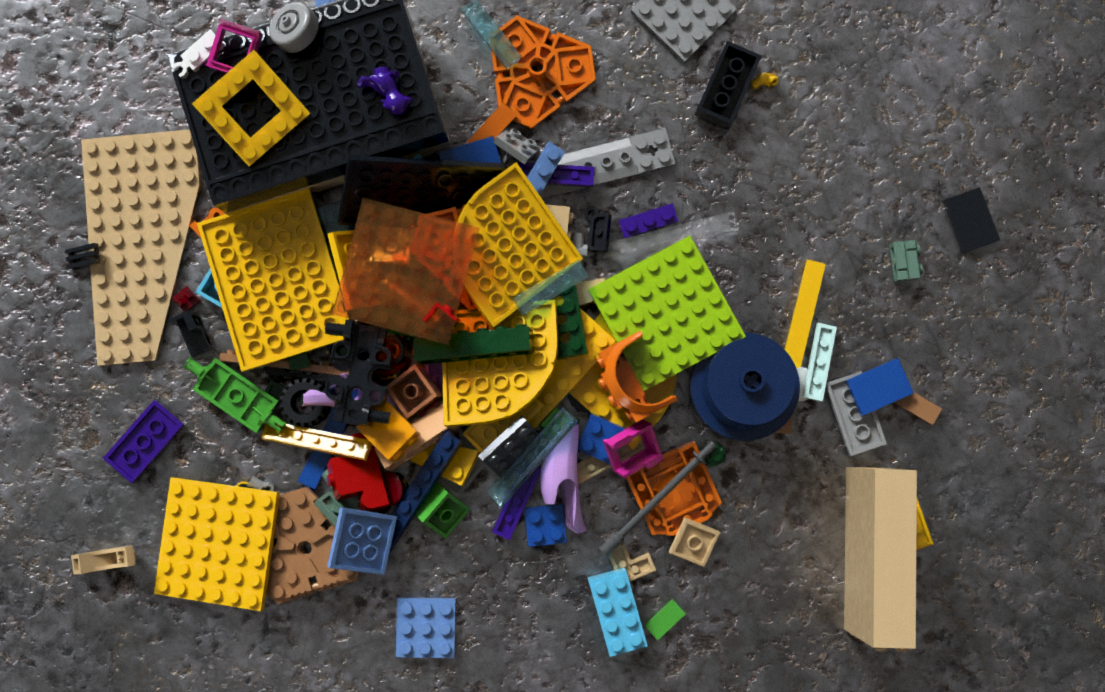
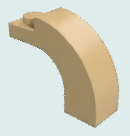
M129 545L71 555L73 573L77 575L136 565V552L133 546Z

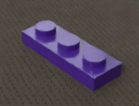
M672 203L621 219L618 222L623 238L627 239L677 223L678 218Z

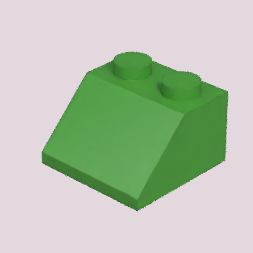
M437 482L416 513V516L425 525L446 539L471 509Z

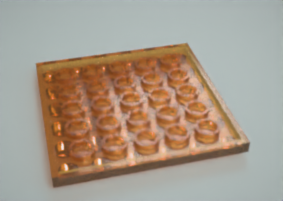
M363 198L332 314L449 345L455 320L440 308L428 323L422 320L436 302L443 306L449 305L456 311L454 315L457 316L480 228Z

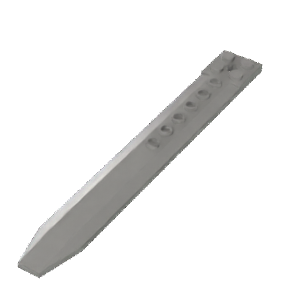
M666 128L564 154L558 165L595 167L593 186L675 166V160ZM649 147L657 149L655 156L647 153ZM546 185L540 197L545 199L588 187Z

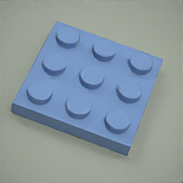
M340 507L327 567L385 575L397 516Z
M398 597L396 657L455 658L456 598Z

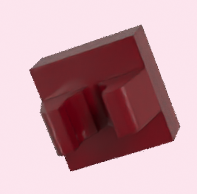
M185 286L172 298L184 312L191 310L201 301L188 286Z

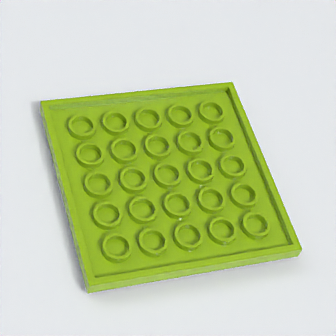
M691 236L676 242L588 289L616 343L638 331L642 332V338L626 346L622 350V354L626 361H628L643 391L719 352L727 344L746 337Z

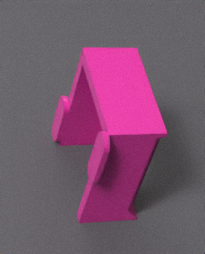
M220 18L206 66L226 74L233 67L216 62L226 30L252 39L247 55L253 50L258 53L263 34L258 30Z
M644 419L610 439L602 440L613 471L624 479L643 467L648 469L653 467L664 458L652 424ZM641 435L645 449L621 463L617 449Z

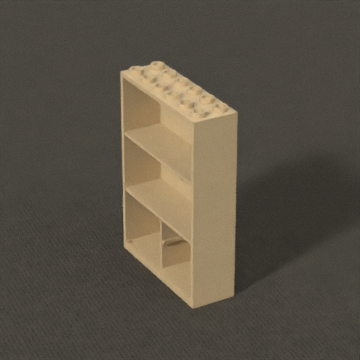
M846 467L844 630L849 632L850 635L855 636V638L860 639L859 641L864 642V644L875 648V651L885 652L888 651V648H894L898 652H909V649H916L917 470Z

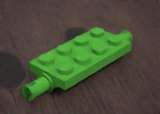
M190 357L186 361L189 364H184L183 368L196 375L198 379L197 384L192 390L255 433H258L264 424L269 425L278 433L283 430L281 427L286 426V422L273 414V410L280 401L219 359L214 358L210 365L203 367Z

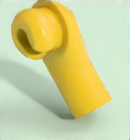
M763 72L753 79L749 85L753 90H756L761 85L776 86L779 79L775 74Z

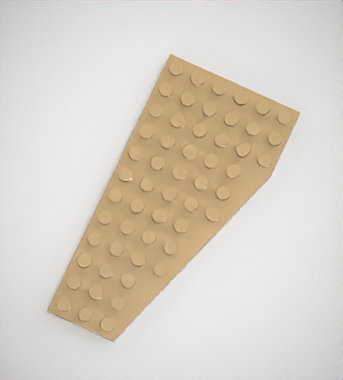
M190 129L81 140L89 244H99L100 263L90 265L97 366L158 360L169 308L172 305V298L174 297L178 281L177 276L183 252L186 249L191 229L189 225L192 224L198 193L201 190L200 163Z

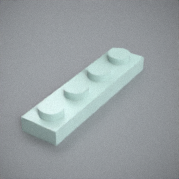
M822 323L816 324L802 398L819 402L823 401L837 329L835 326Z

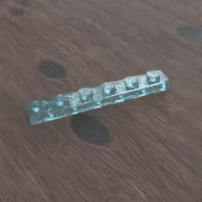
M562 407L488 491L489 495L499 506L503 507L577 424L578 420L567 408Z

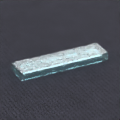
M471 0L460 9L506 69L521 59V55L478 0Z
M577 260L514 297L513 301L524 316L585 280L589 275L580 261Z

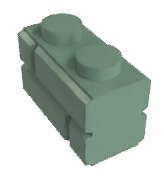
M916 240L891 243L889 248L894 282L921 278L923 266L918 260L920 246L916 245Z

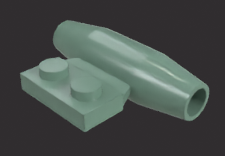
M325 470L322 477L328 485L327 475L329 474L328 470ZM330 486L329 488L332 492H327L318 498L314 504L336 527L340 507L360 510L358 507L360 496L337 501L334 497L332 486Z

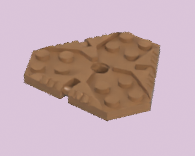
M309 487L281 494L279 498L274 538H277V543L273 544L267 585V594L277 604L314 594L317 590L324 591L359 580L361 572L327 567L335 526L314 504L319 497ZM326 521L331 524L328 529L324 526ZM306 542L312 547L310 553L306 552L304 548ZM316 576L317 582L313 583L311 577Z

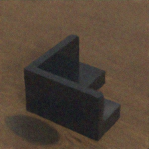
M188 310L168 319L169 324L179 327L191 357L199 356L214 349L199 314Z

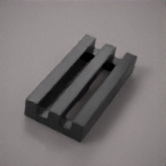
M97 243L65 250V254H68V257H65L66 261H69V264L66 265L67 269L100 263L99 244ZM94 249V251H90V252H86V253L74 255V253H79V252H83V251H87V250ZM95 255V258L76 263L74 262V260Z

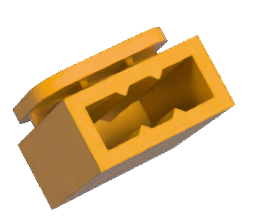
M386 401L382 407H377L375 410L391 412L389 424L372 422V427L357 425L356 428L389 461L394 462L404 456V451L409 446L412 447L416 444L421 433L389 401Z

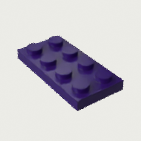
M154 399L103 459L133 484L185 424L159 401Z

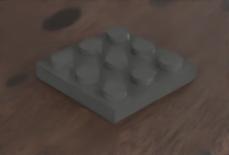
M521 415L484 449L478 457L503 480L511 475L513 469L519 464L526 461L533 451L539 449L545 440Z

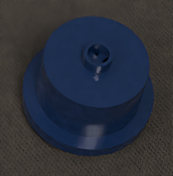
M744 332L745 338L727 344L719 352L695 364L691 374L690 394L698 416L712 431L731 440L754 441L775 433L788 422L799 400L800 381L792 358L778 343L759 334Z

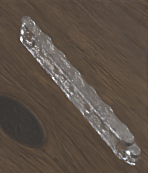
M732 211L609 242V254L603 255V260L611 258L613 262L662 250L688 236H691L693 241L740 230L739 226L731 227V224L738 222L737 218L729 220V217L735 216L736 213Z

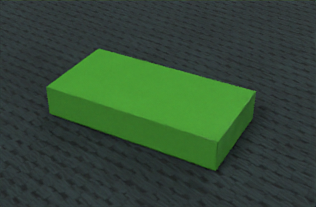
M672 599L644 626L659 640L686 613Z

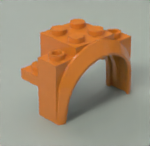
M641 331L600 351L597 354L599 357L596 358L600 368H605V372L599 375L598 383L603 391H607L609 395L607 400L612 408L615 407L616 410L625 407L627 410L624 412L628 420H633L634 423L678 401L676 395H671L658 403H648L628 361L623 357L622 350L641 339L643 336Z

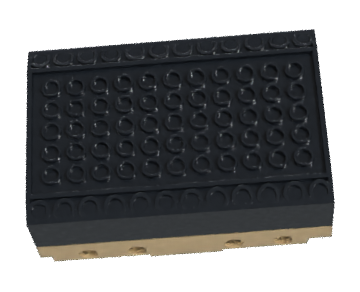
M336 0L312 8L310 10L318 18V32L309 46L295 53L283 51L272 41L269 34L271 22L252 27V29L258 30L263 34L258 55L310 114L250 167L192 105L196 99L221 79L225 73L208 68L206 66L207 61H205L196 73L190 67L188 69L189 75L182 79L179 74L183 71V68L179 67L177 71H174L172 66L177 62L183 61L180 55L187 49L168 54L205 183L215 207L225 213H230L308 188L311 190V193L342 185L344 184L348 155L413 158L419 153L423 158L434 154L437 150L451 146L431 77L423 58L405 0ZM235 33L224 36L222 43L225 46L219 51L216 62L231 67L236 66L247 56L252 39ZM389 67L390 71L399 72V78L395 79L398 91L404 96L413 98V101L408 105L403 114H393L383 107L384 103L381 100L386 99L384 95L369 86L362 88L356 86L361 76L370 77L374 75L375 68ZM254 80L222 106L250 138L281 111Z

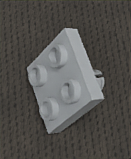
M511 127L499 134L493 142L507 152L501 160L504 164L507 162V167L513 165L516 159L526 164L541 149L535 141L527 139L521 135L519 130Z

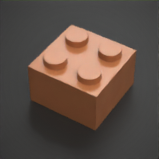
M414 364L386 386L389 388L388 393L406 419L415 418L443 397L442 392L424 366Z

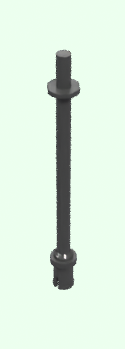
M711 441L700 453L693 451L695 457L619 532H612L611 537L599 547L600 550L608 557L619 545H623L624 537L700 463L707 464L704 459L717 446Z

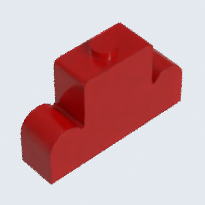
M362 433L350 435L351 437L367 439ZM373 444L366 461L344 456L334 457L329 460L327 464L329 474L327 475V482L329 487L332 486L334 497L337 501L360 496L358 500L359 509L369 512L385 510L389 506Z

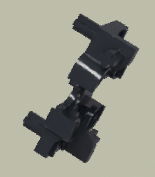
M345 320V325L327 322L325 325V334L343 336L344 341H338L333 345L330 355L333 358L332 362L346 364L349 368V375L346 379H329L325 384L326 396L335 401L332 421L372 427V422L389 424L391 412L375 410V408L382 407L386 403L389 388L376 386L372 382V374L376 370L392 371L394 356L385 347L388 333L387 328L357 324L353 320ZM343 347H347V354L345 356H340V349ZM362 350L369 352V357L365 361L359 359V352ZM381 353L387 354V359L384 362L378 361V356ZM340 386V394L333 396V388ZM355 389L362 391V397L359 400L352 398V392ZM380 392V399L373 402L371 399L372 394Z

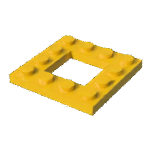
M255 50L250 52L192 103L249 167L310 114ZM254 80L281 111L250 138L222 106Z

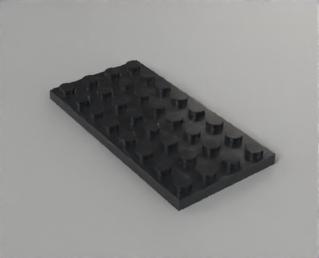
M348 155L338 224L415 228L418 216L456 207V209L462 208V205L467 204L469 199L482 186L505 170L504 163Z

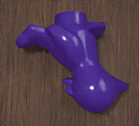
M389 67L375 68L374 75L370 77L361 76L356 85L358 88L372 87L375 91L384 95L386 99L381 100L384 103L383 107L396 115L403 114L408 105L413 101V98L404 96L398 91L395 79L399 78V72L390 71Z

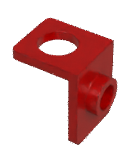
M438 302L422 320L428 323L440 308L456 322L459 323L460 321L454 315L456 312L447 304L443 306Z

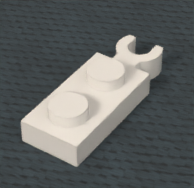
M210 29L180 55L183 61L177 62L172 66L174 71H177L179 67L183 68V71L179 74L182 79L189 75L188 69L190 67L196 73L200 69L199 67L205 61H208L215 38L213 31ZM223 43L221 44L220 50H222L225 46Z

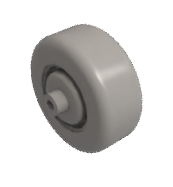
M294 2L287 4L274 15L269 27L270 37L283 51L288 53L299 52L309 46L314 40L319 27L318 18L303 3Z

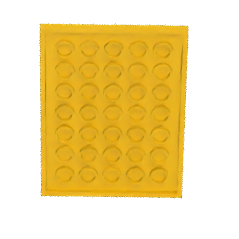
M309 188L197 223L241 372L344 340L343 336L325 334L327 322L345 325V320H350Z

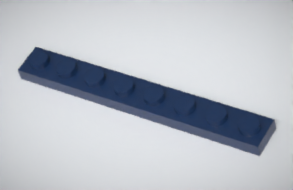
M446 429L391 513V515L397 516L389 554L464 441L451 430Z

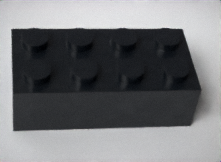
M726 41L694 115L729 130L762 55Z

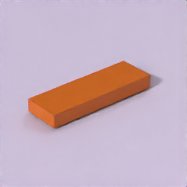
M502 102L466 144L491 136L495 140L517 117V114Z

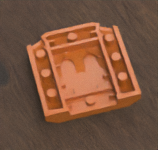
M695 441L684 443L662 453L664 458L661 462L649 469L643 467L626 478L640 510L695 457L693 451L700 453ZM700 463L644 517L652 535L674 536L677 534L684 517L702 523L713 515L712 513L718 505H721L722 501L706 465Z

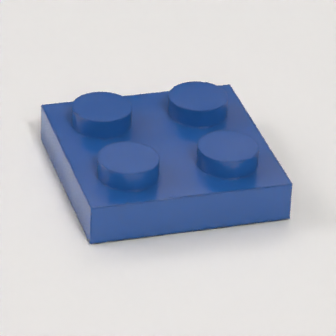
M591 413L579 440L578 450L611 465L602 440L610 439L626 428Z
M563 504L524 508L528 547L567 543Z

